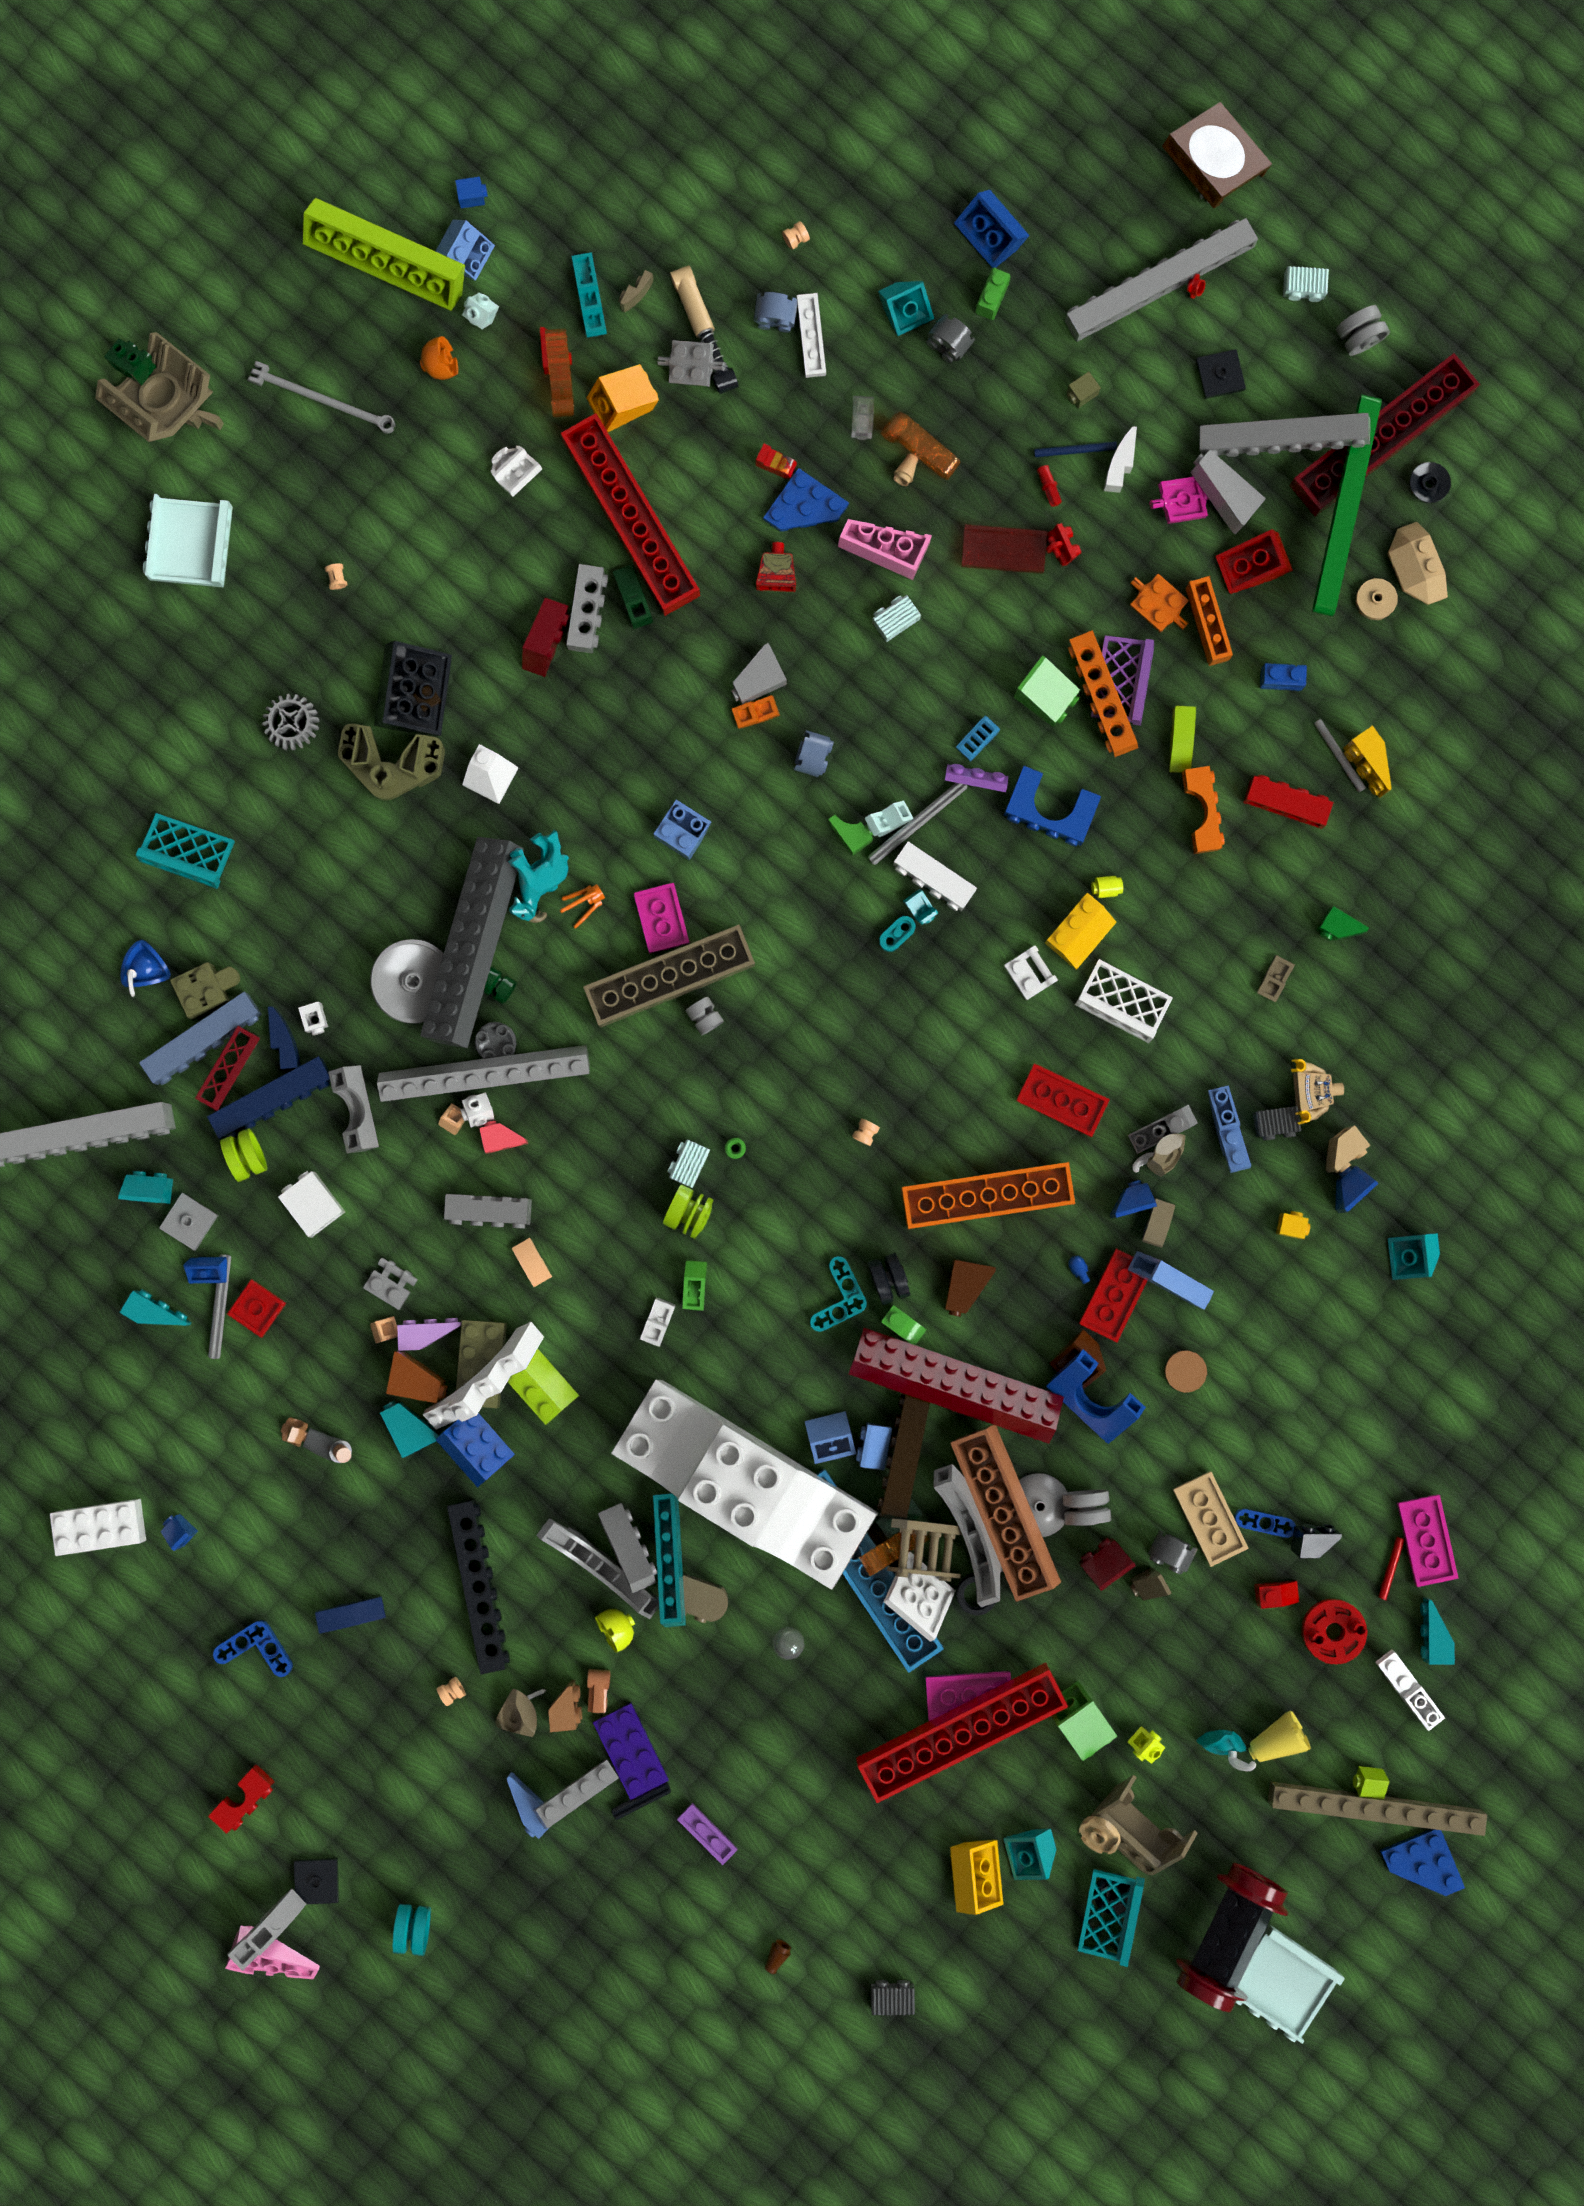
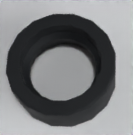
M974 1574L967 1575L957 1585V1602L968 1614L976 1616L986 1614L992 1610L995 1603L984 1607H973L965 1601L964 1591L967 1585L975 1582Z

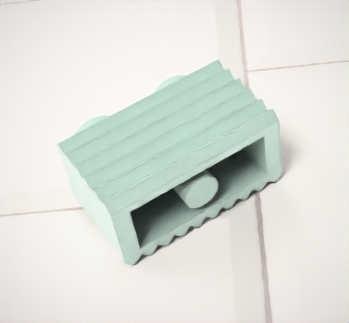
M1288 266L1284 273L1283 297H1289L1288 299L1292 301H1298L1301 298H1307L1311 302L1324 300L1328 290L1329 269Z
M908 595L903 598L898 596L891 601L890 607L887 609L882 607L874 613L875 617H873L872 623L884 640L888 642L919 621L921 614Z
M686 1140L685 1143L681 1142L676 1152L679 1154L676 1162L672 1161L668 1169V1173L671 1174L669 1178L693 1188L710 1150L690 1140Z

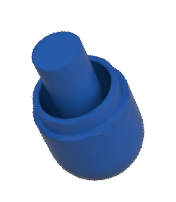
M1080 1256L1071 1257L1068 1266L1075 1277L1079 1276L1082 1284L1089 1282L1090 1279L1086 1273L1089 1270L1084 1259Z

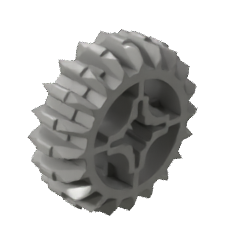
M286 694V700L279 696L280 702L278 703L272 700L273 708L266 707V710L270 713L263 714V717L268 721L262 723L264 727H267L264 733L270 735L268 739L271 742L275 741L277 747L282 744L284 750H287L289 744L292 750L296 749V744L303 748L302 742L304 741L310 744L311 742L308 737H316L312 730H319V727L315 725V723L319 722V718L314 717L318 712L316 709H312L313 704L311 702L307 703L305 697L300 699L297 694L294 695L293 699L290 694ZM289 707L300 708L298 711L295 710L291 713L284 710ZM280 714L282 720L276 729V718ZM306 715V726L302 731V729L300 728V723L304 719L303 717ZM285 716L294 721L296 729L287 722L288 720ZM292 731L298 734L294 737L281 736Z

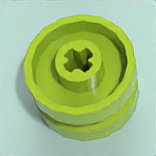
M250 1128L239 1132L237 1139L229 1136L220 1141L226 1163L238 1182L250 1178V1170L256 1175L267 1171V1163L263 1151Z

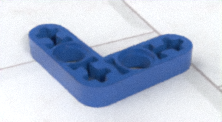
M263 1620L254 1622L217 1646L213 1652L214 1660L219 1664H225L256 1645L276 1676L284 1677L293 1668L288 1654L269 1624ZM256 1625L264 1627L263 1636L257 1634L251 1638L249 1634L257 1630ZM239 1636L247 1639V1646L245 1648L237 1646L236 1639ZM267 1643H274L277 1650L275 1654H268L266 1652L265 1646ZM232 1646L234 1650L226 1655L227 1659L219 1657L220 1649L225 1651ZM279 1653H281L282 1655L278 1658L279 1661L282 1664H287V1666L285 1667L286 1672H284V1670H278L277 1667L279 1666V1662L277 1661V1659L274 1662L271 1660L272 1658H275Z

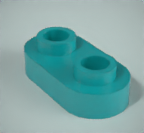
M908 916L898 918L880 936L879 944L881 948L887 952H893L898 949L914 933L916 928L914 920ZM907 924L909 929L903 931L901 925ZM891 938L894 943L887 945L886 939Z

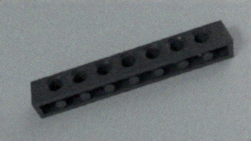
M475 1499L450 1504L447 1508L480 1675L506 1670L508 1667L507 1663H510V1656L508 1650H504L503 1642H506L504 1629L500 1630L499 1621H502L500 1608L496 1609L495 1600H498L496 1588H492L491 1579L494 1578L491 1566L488 1567L486 1558H489V1550L487 1545L484 1546L482 1537H485V1530L483 1524L480 1525L478 1516H481L480 1505L475 1503ZM463 1518H470L473 1525L470 1529L463 1527ZM467 1539H474L476 1541V1549L471 1550L466 1546ZM471 1560H478L480 1562V1570H473L471 1568ZM475 1581H482L485 1584L484 1591H477L475 1589ZM480 1602H486L489 1605L488 1612L479 1610L478 1605ZM484 1623H490L493 1626L492 1633L484 1632ZM488 1644H494L497 1647L496 1654H490L487 1651Z

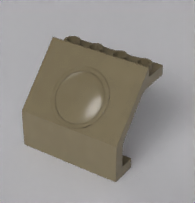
M157 332L150 333L147 352L153 357L151 359L157 367L141 386L127 377L122 384L114 387L106 379H100L97 383L95 397L148 442L173 436L213 393L208 388L210 374Z

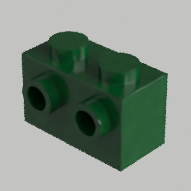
M120 338L117 339L104 356L114 369L141 386L157 367L151 360L153 357L144 349L139 351L138 347L131 341L125 342Z

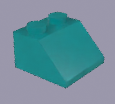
M133 1171V1175L125 1176L118 1199L171 1204L173 1179L167 1178V1174L154 1173V1177L146 1176V1172Z

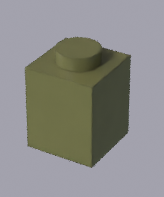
M1087 372L1068 386L1067 398L1071 404H1075L1077 408H1080L1098 396L1101 387L1091 373Z

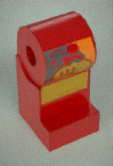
M765 443L756 458L757 467L785 479L791 478L797 466V462L794 459L771 449V446Z

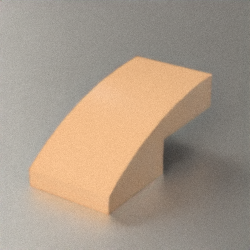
M530 1238L512 1248L533 1287L552 1277Z

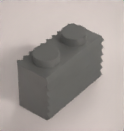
M1298 1106L1254 1112L1256 1137H1262L1263 1141L1273 1140L1275 1135L1283 1134L1284 1138L1295 1137L1296 1132L1301 1131V1126L1298 1124L1300 1122L1299 1115H1295L1298 1112Z
M877 1980L875 1984H871L872 2015H914V1983H910L909 1980H898L897 1983L888 1984L887 1980Z

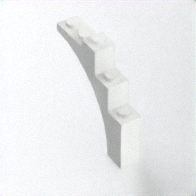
M532 1322L516 1328L503 1348L478 1374L450 1396L427 1408L423 1416L435 1429L456 1420L463 1422L477 1416L487 1398L501 1393L511 1375L526 1369L544 1336Z

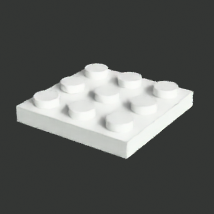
M908 1552L907 1568L913 1569L914 1554ZM922 1562L921 1570H927V1566ZM908 1573V1578L894 1577L884 1603L926 1639L932 1641L936 1639L955 1590L945 1581H939V1576Z

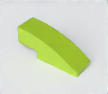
M1175 706L1173 708L1169 772L1182 773L1185 769H1191L1196 707Z

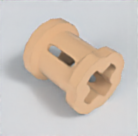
M337 563L325 567L330 580L329 589H342L347 586V581L344 580L342 572L344 569L343 564Z

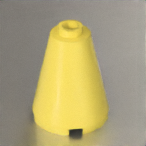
M1290 1710L1250 1742L1251 1747L1248 1748L1254 1760L1257 1759L1259 1762L1307 1752L1311 1749L1307 1736L1302 1731L1300 1722Z

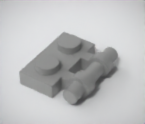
M381 1258L378 1265L384 1268V1271L381 1274L374 1270L363 1288L400 1310L411 1293L404 1288L406 1283L414 1286L418 1279L413 1277L412 1273L408 1270L404 1271L395 1266L396 1263ZM390 1273L400 1278L398 1284L388 1278Z

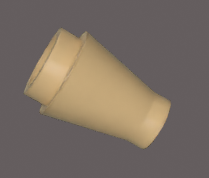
M907 454L904 461L894 471V481L896 483L908 486L913 481L918 462L917 456Z

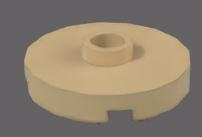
M1374 578L1360 586L1356 594L1355 603L1364 617L1370 620H1381L1388 617L1394 611L1398 595L1390 582ZM1374 596H1379L1380 601H1376Z
M1088 1816L1079 1827L1083 1843L1097 1853L1108 1852L1107 1854H1112L1117 1850L1121 1842L1117 1829L1109 1821L1101 1817Z

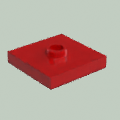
M251 1279L227 1315L263 1338L286 1305V1302Z

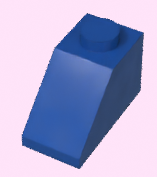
M181 1514L174 1517L171 1515L163 1523L165 1527L160 1531L173 1551L184 1547L198 1532Z

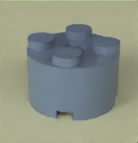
M764 292L762 297L758 293L754 313V321L758 323V328L770 330L771 326L778 327V330L781 332H790L795 324L798 300L794 297L792 301L788 300V295L781 293Z
M805 730L803 736L806 737L804 742L801 741L795 760V764L798 765L794 767V770L815 777L822 776L828 764L825 758L828 756V753H831L834 741H831L830 737Z

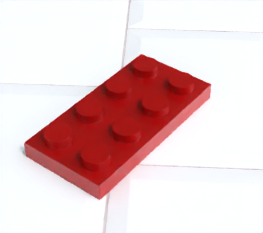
M1034 1063L1016 1102L1092 1137L1110 1099Z
M1118 1249L1114 1250L1079 1322L1080 1325L1116 1343L1147 1283V1280L1128 1270L1134 1257Z

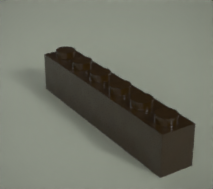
M901 1394L898 1407H902L901 1414L896 1415L894 1427L898 1428L896 1436L892 1435L890 1448H893L892 1456L887 1458L886 1468L889 1469L888 1477L884 1476L881 1489H885L884 1497H879L877 1510H881L880 1517L889 1519H907L930 1402L907 1394Z

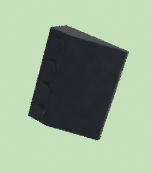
M398 641L385 644L374 726L397 731L441 736L452 655ZM429 686L432 694L429 697L424 696L421 691L422 688ZM436 692L441 703L432 708L427 703L418 704L413 694L416 693L420 699L427 700L432 698ZM420 706H425L428 710L424 712Z

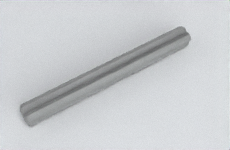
M221 1254L219 1257L227 1258V1282L216 1283L208 1357L211 1359H219L221 1354L231 1256Z

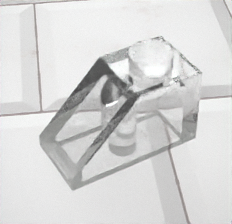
M853 396L852 438L859 440L872 439L874 397Z

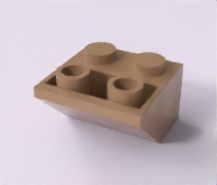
M571 1680L551 1704L548 1710L550 1732L576 1730L578 1724L581 1723L582 1707H578L577 1703L581 1697L580 1685H576V1680Z

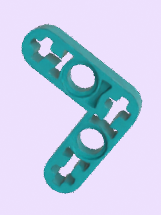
M834 1257L829 1263V1268L844 1300L815 1313L811 1317L810 1324L815 1331H824L861 1313L866 1308V1299L848 1262L843 1257ZM834 1261L844 1262L845 1265L842 1269L844 1273L848 1270L850 1275L843 1276L838 1280L837 1275L841 1274L838 1269H833ZM847 1278L854 1282V1287L850 1291L842 1288V1282ZM854 1298L862 1299L861 1309L858 1310L854 1307L850 1309L853 1313L848 1315L847 1308L843 1303L847 1302L849 1306L854 1303ZM835 1307L844 1309L845 1313L841 1319L833 1317L832 1311ZM829 1311V1316L834 1322L829 1324V1320L823 1323L824 1327L822 1328L814 1326L815 1318L819 1316L822 1319L826 1317L824 1312Z

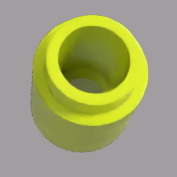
M1116 876L1095 878V881L1091 883L1092 894H1096L1097 898L1116 897L1118 894H1122V878H1117Z

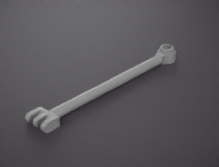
M255 361L254 366L261 370L259 371L254 368L251 370V374L257 376V378L249 376L247 379L249 382L261 387L265 380L376 424L385 434L392 433L394 431L393 428L396 427L393 418L389 415L382 417L373 415L268 373V365ZM390 423V428H384L385 424Z

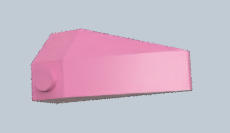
M240 1926L232 1949L254 1928L253 1926ZM275 1939L243 1971L230 1957L225 1969L245 1974H254V1970L266 1971L268 1976H273L275 1973L280 1972L291 1978L314 1979L320 1966Z

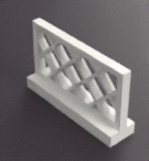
M1099 959L1075 1005L1150 1043L1173 997ZM1099 967L1108 970L1110 977L1100 980L1097 973ZM1115 979H1125L1128 987L1118 990ZM1111 981L1115 991L1105 994L1101 983ZM1098 985L1101 995L1094 997L1088 994L1087 991L1090 986ZM1138 987L1144 989L1147 997L1137 999L1133 989ZM1130 990L1133 1001L1123 1003L1120 993ZM1116 994L1119 1005H1109L1106 997ZM1160 997L1166 1002L1163 1007L1155 1009L1152 998ZM1148 1000L1151 1011L1142 1013L1138 1003ZM1135 1004L1138 1014L1134 1016L1128 1015L1125 1006ZM1153 1013L1156 1021L1154 1026L1151 1027L1145 1024L1143 1016Z

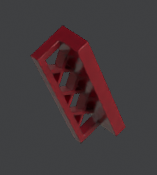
M237 1026L195 1099L218 1111L260 1038ZM240 1031L249 1036L244 1046L237 1047L235 1038ZM232 1043H234L235 1048L229 1049ZM236 1051L237 1059L234 1064L226 1065L224 1058L226 1053ZM222 1060H223L224 1066L219 1067V1065L221 1064V1062H222ZM225 1069L227 1076L224 1081L215 1083L213 1076L215 1072ZM212 1079L213 1084H212V1085H208L209 1082H210V1080ZM214 1087L216 1094L211 1102L201 1097L205 1089Z

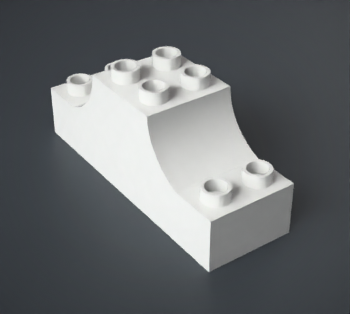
M655 1380L611 1453L662 1485L675 1495L679 1502L752 1547L762 1549L791 1564L831 1590L837 1584L879 1513L663 1380Z

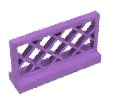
M1105 636L1102 650L1106 664L1112 660L1118 668L1110 675L1113 677L1121 672L1126 678V681L1118 687L1115 685V688L1123 699L1121 701L1122 705L1126 703L1130 708L1129 717L1127 716L1129 722L1133 723V725L1141 726L1155 646L1154 640L1146 639L1144 641ZM1108 642L1118 643L1121 649L1111 655L1107 649ZM1132 645L1141 646L1140 653L1133 658L1126 650ZM1125 652L1130 660L1120 667L1114 658ZM1133 663L1137 668V672L1129 678L1123 669ZM1129 683L1133 688V693L1125 698L1119 689ZM1099 691L1096 695L1098 698L1100 694L1102 698L1107 696L1102 691ZM1110 709L1104 713V716L1112 717L1113 714L1111 713H1115V711ZM1092 711L1091 717L1099 718L1098 714L1094 715Z

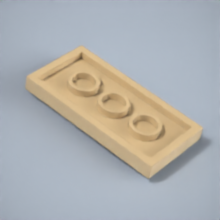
M1211 1471L1172 1489L1210 1567L1249 1549Z

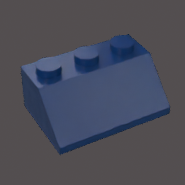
M991 190L978 193L954 222L992 268H996L1015 253L1030 236Z

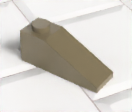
M1153 1567L1130 1579L1132 1582L1130 1589L1135 1597L1139 1596L1142 1600L1172 1594L1163 1576Z

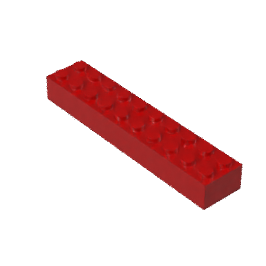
M597 413L561 432L564 445L664 616L700 597V589Z
M1045 1662L857 1757V1766L876 1803H879L1068 1708V1705Z

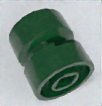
M492 966L490 967L483 993L486 995L492 994L493 999L503 1005L514 991L517 981L509 976L503 977L502 972Z

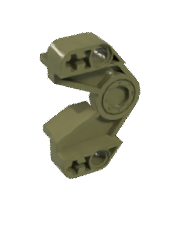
M347 724L342 729L338 756L376 798L392 800L417 786L422 787L437 779L442 772L445 747L441 740L436 737L416 734L396 764L382 762L372 728L358 724ZM353 731H355L356 736H353L351 739L349 734H353ZM435 744H437V746H438V748H439V749H435V751H434V756H435L436 759L433 758V752H432V750L430 749V748H434ZM353 751L352 758L346 760L344 758L346 752ZM430 764L436 765V769L432 773L426 772V768Z

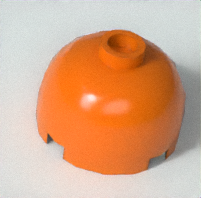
M444 336L428 341L422 349L420 360L423 371L427 372L434 379L439 380L450 379L458 374L457 358L452 359L450 352L453 351V348Z

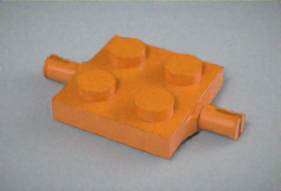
M1157 574L1146 585L1137 577L1130 583L1139 591L1137 598L1130 606L1160 633L1167 625L1173 622L1182 630L1188 625L1179 615L1189 600L1160 574Z

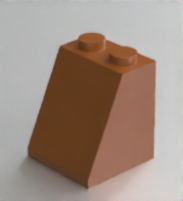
M394 1352L386 1394L438 1403L443 1398H446L448 1386L445 1385V1379L407 1352Z

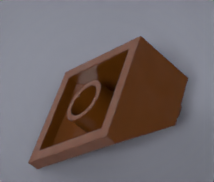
M1083 1329L1049 1364L1058 1372L1084 1349L1099 1363L1093 1373L1082 1382L1084 1390L1106 1371L1099 1344Z

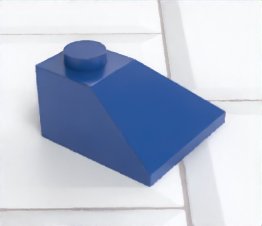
M1357 1166L1348 1167L1343 1172H1340L1339 1175L1341 1177L1336 1180L1335 1210L1338 1213L1348 1212L1378 1184L1377 1181Z
M1140 1180L1128 1183L1129 1188L1123 1190L1110 1213L1111 1219L1157 1207L1148 1184H1141Z

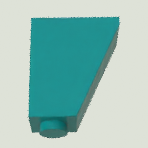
M393 1401L383 1406L385 1410L380 1412L402 1458L436 1442V1439L441 1435L440 1432L402 1402L396 1404Z

